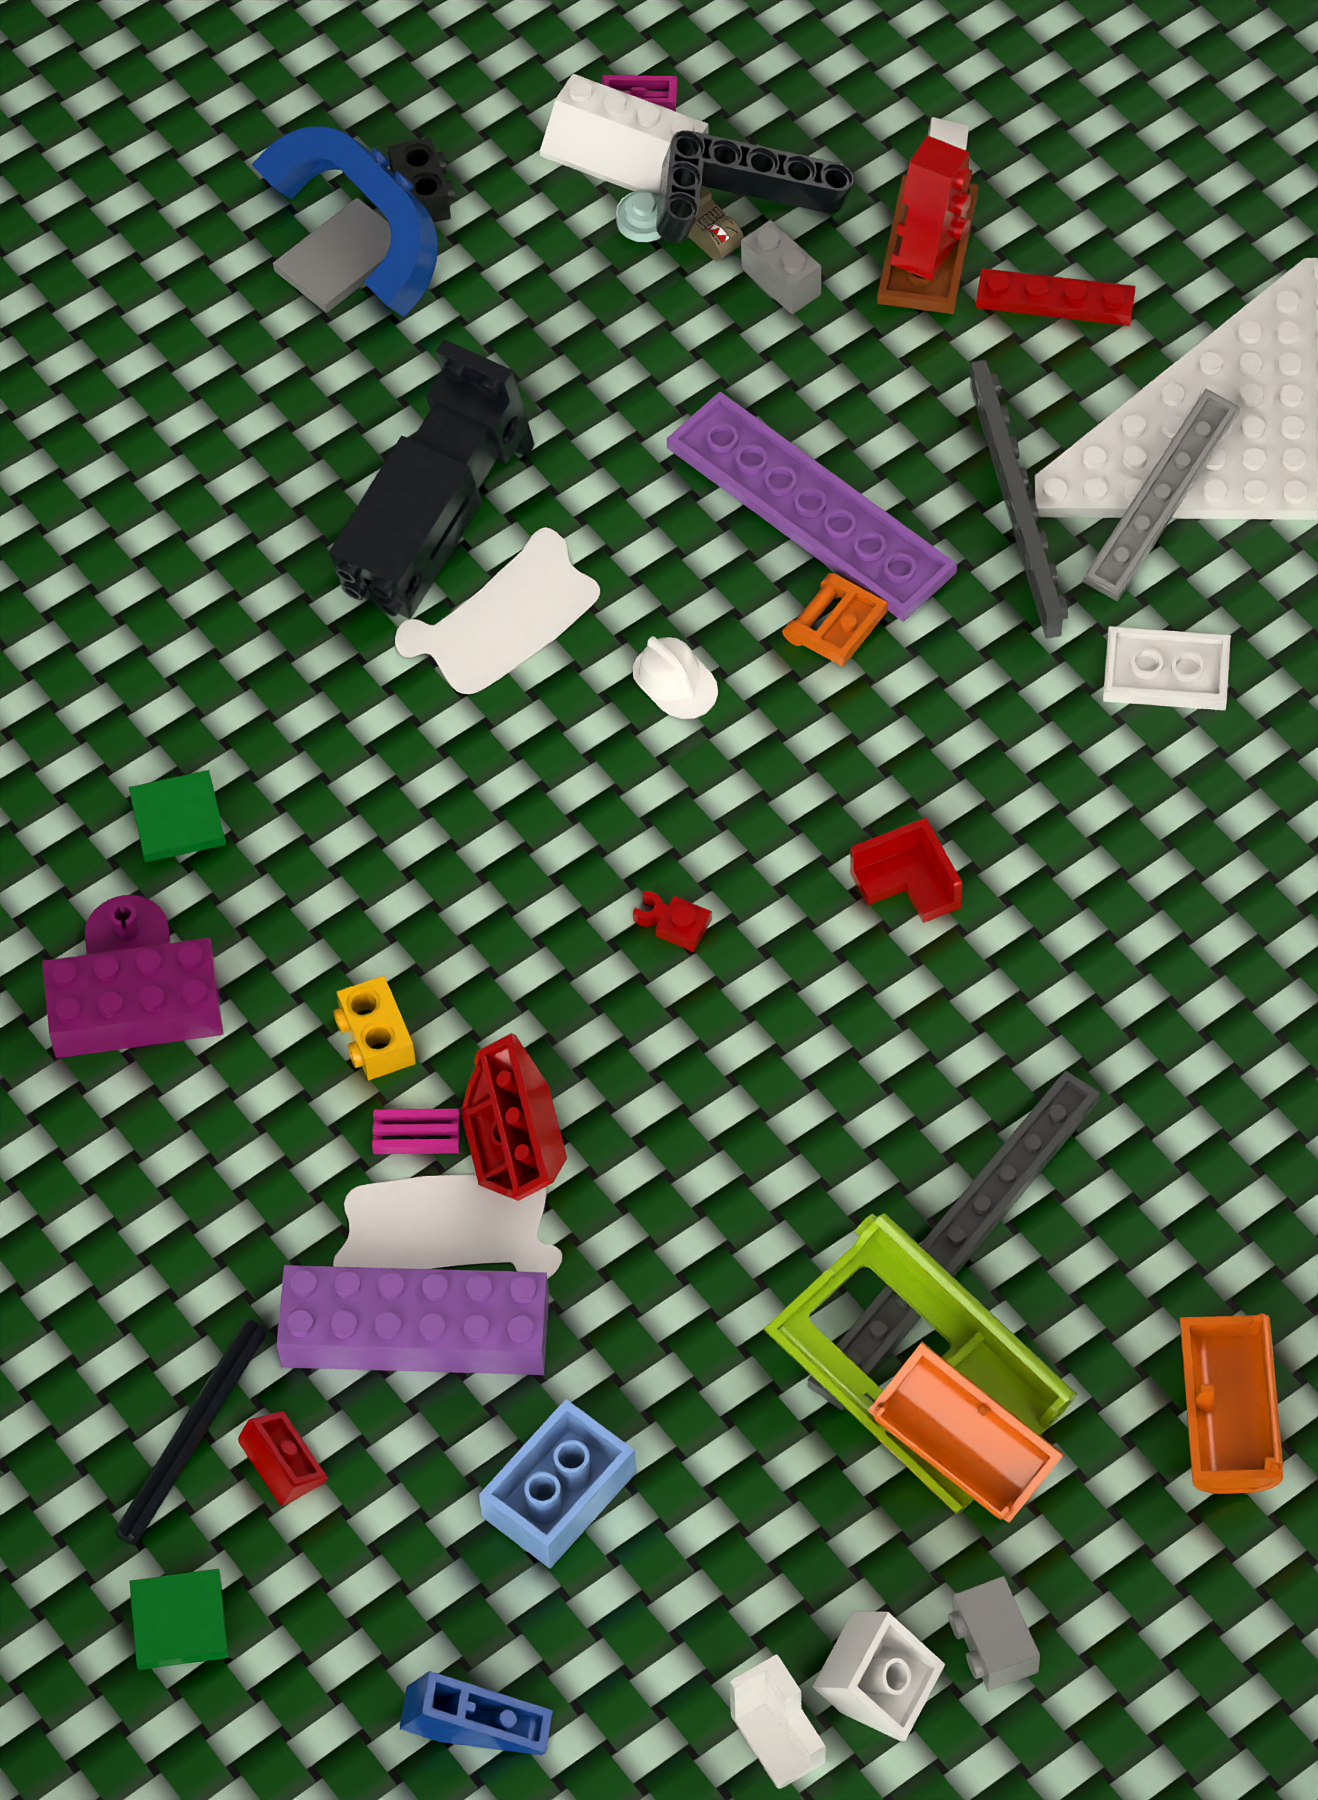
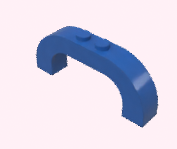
M321 126L301 128L276 140L254 161L252 166L273 188L292 200L314 176L322 172L341 170L386 216L391 230L390 246L383 261L364 283L386 306L405 317L426 291L435 270L438 253L437 233L433 220L424 205L410 192L414 185L398 170L393 174L387 168L391 161L377 148L374 147L370 151L352 137L337 129Z

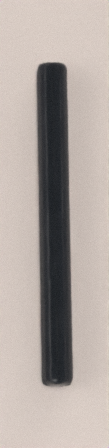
M248 1319L242 1324L115 1528L117 1537L122 1541L135 1545L140 1540L264 1340L266 1332L260 1323Z

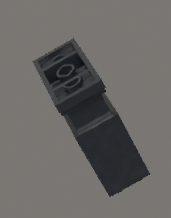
M445 339L442 340L436 350L441 373L426 395L430 408L429 413L412 440L401 435L328 552L334 565V570L342 585L341 588L347 595L356 600H362L364 597L376 603V606L390 616L400 614L408 619H411L480 508L482 501L478 489L495 461L507 464L514 452L528 457L535 446L513 370Z

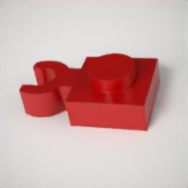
M644 891L642 894L643 904L653 909L645 912L634 908L633 921L644 927L657 925L656 937L694 952L712 920V911L676 896L667 905L662 903L661 898L656 893Z

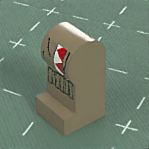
M701 186L699 211L688 237L707 255L718 261L741 247V240L744 236L738 224L731 217L726 216V213L712 201L711 192L705 186Z

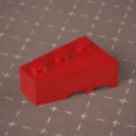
M926 136L909 162L902 204L908 206L906 222L900 221L897 224L896 234L903 237L900 246L891 255L890 264L932 281L957 240H964L970 227V220L967 219V210L971 203L968 185L972 178V170L969 169L968 151L931 136Z

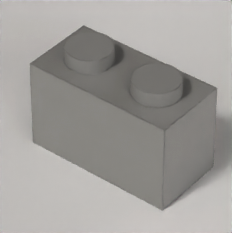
M771 220L741 240L742 270L791 315L821 295V265Z
M1004 1576L953 1595V1612L948 1614L952 1631L958 1640L964 1638L970 1651L966 1653V1659L971 1673L975 1679L982 1677L988 1692L1039 1673L1040 1653Z

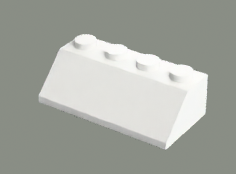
M572 74L554 102L540 148V156L632 191L652 190L659 193L662 163L673 135L682 130L709 135L708 123Z

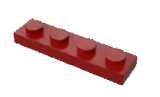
M981 268L976 308L1130 326L1136 286Z

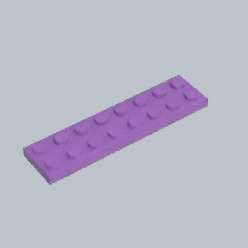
M722 392L717 393L666 439L667 448L830 569L849 582L888 602V611L902 622L957 573L956 562Z

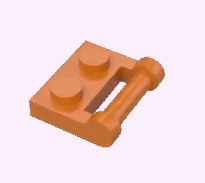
M829 573L821 582L820 591L796 621L791 620L782 632L790 643L796 646L803 645L844 667L887 613L888 602L834 573ZM834 598H842L817 631L811 629V626Z

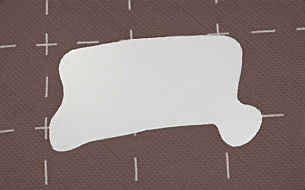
M545 527L536 531L524 549L481 590L437 624L428 625L416 619L405 620L396 632V649L405 658L416 657L424 653L430 654L449 684L457 692L474 694L493 684L554 641L598 600L600 587L594 579L573 567L569 561L566 541L557 532Z
M476 1174L422 1176L361 1185L348 1193L344 1207L349 1221V1235L343 1247L335 1255L333 1267L434 1269L458 1265L511 1262L515 1265L517 1272H547L548 1279L559 1268L562 1262V1253L557 1247L544 1244L538 1239V1230L546 1200L545 1187L516 1201L478 1185Z

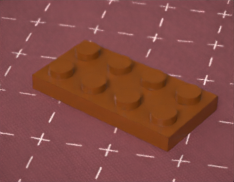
M903 175L877 294V304L954 314L978 197V184L969 183L968 194L971 195V203L967 210V219L970 220L968 233L963 241L957 240L931 281L890 264L891 255L898 249L903 237L896 234L897 224L900 221L906 222L908 206L902 204L907 175Z

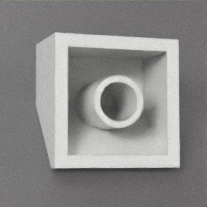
M853 1611L812 1687L840 1713L899 1741H906L945 1664L889 1612Z

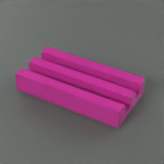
M602 75L603 85L616 90H631L621 92L676 112L677 76ZM646 90H669V91H646Z
M384 1109L373 1111V1154L459 1153V1109ZM450 1135V1139L383 1140V1136H408L409 1138H425V1136Z

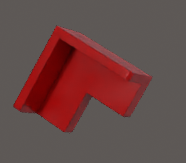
M927 818L851 847L850 874L867 905L906 891L923 923L961 908L962 881Z

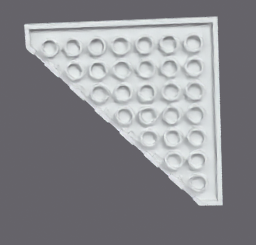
M1304 258L1037 473L1035 475L1034 492L1039 517L1122 518L1204 390L1208 389L1239 406L1240 411L1172 518L1318 520V258Z

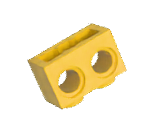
M384 975L336 992L339 1008L333 1010V1015L341 1034L348 1032L352 1043L347 1044L352 1063L355 1068L363 1067L368 1081L416 1064L413 1042ZM362 1010L372 1011L371 1013L366 1015L357 1014ZM376 1044H386V1045H387L386 1047H384V1048H382V1049H373V1048H371V1047H373V1046L376 1045Z

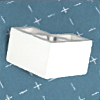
M777 1654L730 1681L731 1717L777 1788L781 1789L826 1763V1746L801 1709V1690Z

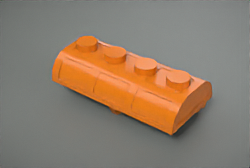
M1260 1313L1252 1316L1180 1317L1192 1482L1194 1487L1200 1491L1217 1494L1254 1493L1274 1488L1283 1479V1458L1269 1315Z
M923 1341L868 1409L874 1415L873 1419L995 1517L999 1520L1003 1518L1008 1523L1011 1522L1064 1455L1063 1452L1052 1446L1023 1423L1015 1414L1009 1412L975 1385L967 1376L965 1377L931 1350Z

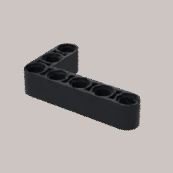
M682 130L673 135L662 163L656 229L664 240L671 243H679L688 238L699 211L701 186L815 211L834 213L842 208L854 181L853 174L850 169L840 163L699 132Z

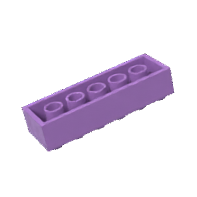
M284 1265L277 1348L281 1367L544 1375L549 1306L547 1272Z

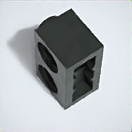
M432 137L387 146L388 158L391 161L389 165L390 171L394 174L398 170L414 185L410 192L427 209L433 223L451 219L449 203L456 202L451 179L444 181L443 174L447 173L443 151L436 152Z

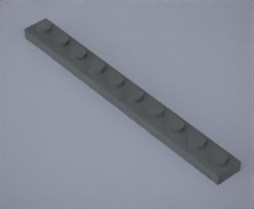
M1065 1070L924 1239L920 1246L952 1277L956 1276L1100 1101V1092ZM886 1285L836 1346L871 1378L921 1316L890 1286ZM812 1376L809 1377L808 1388L842 1411L846 1409Z

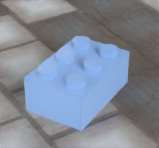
M565 1399L479 1494L482 1517L551 1569L636 1474L635 1450Z

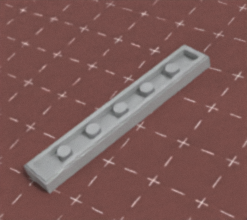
M1208 389L1204 390L1086 572L1083 583L1118 602L1238 416L1239 406Z

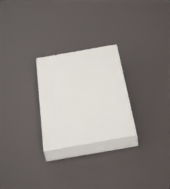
M1109 626L1103 701L1226 711L1231 635Z

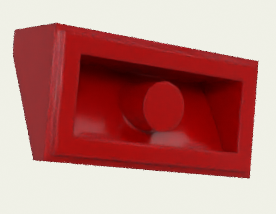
M284 1411L247 1421L238 1437V1442L280 1506L295 1501L327 1481L328 1477Z

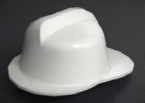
M654 636L649 638L647 647L636 658L632 667L633 678L638 686L660 709L672 717L695 719L706 714L715 705L718 696L717 681L712 673L693 654L689 646L678 638L666 637L656 639Z

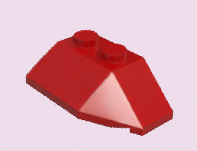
M510 1033L477 1051L474 1060L476 1067L468 1082L461 1115L478 1185L519 1201L552 1184L567 1160V1155L549 1085L517 1036Z

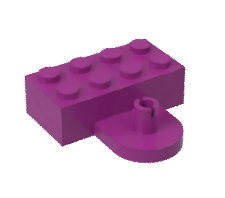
M122 895L111 898L99 905L88 918L85 927L87 955L42 961L49 1035L55 1058L224 1035L216 964L211 939L203 938L171 943L169 926L164 912L156 903L145 897Z

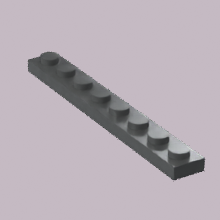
M986 359L971 362L970 389L1046 639L1059 637L1062 634L1063 619H1068L1067 603L1064 595L1058 596L1055 587L1058 586L1057 570L1055 564L1048 563L1045 554H1048L1047 537L1044 530L1038 531L1036 522L1039 521L1037 504L1035 499H1028L1026 493L1029 490L1028 475L1025 467L1019 468L1016 460L1019 459V447L1016 436H1009L1007 428H1010V418L1007 406L1000 405L998 397L1001 395L997 374H990Z

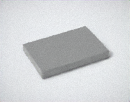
M356 198L273 262L274 271L325 313H328L365 284L364 281L383 261L391 241L389 222L360 199Z

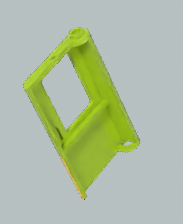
M886 1213L879 1217L871 1214L856 1229L855 1233L859 1236L856 1243L764 1328V1331L957 1515L974 1499L873 1419L874 1415L868 1411L872 1403L865 1395L874 1403L883 1390L810 1321V1314L857 1270L862 1267H869L948 1341L950 1349L941 1358L965 1377L967 1376L975 1385L1009 1412L1015 1414L1038 1435L1041 1436L1076 1399L1077 1393Z

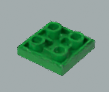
M209 770L129 787L145 862L226 845Z
M219 1568L129 1581L138 1670L229 1658Z

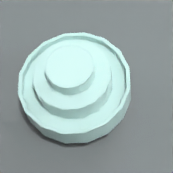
M638 190L629 193L621 199L617 205L616 223L619 231L626 238L636 242H650L661 238L656 229L659 193L652 190Z

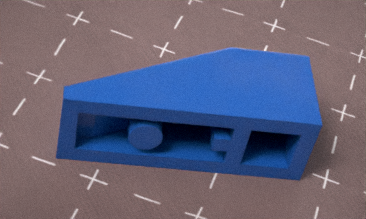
M428 1671L407 1686L399 1729L443 1743L542 1756L546 1753L553 1710Z

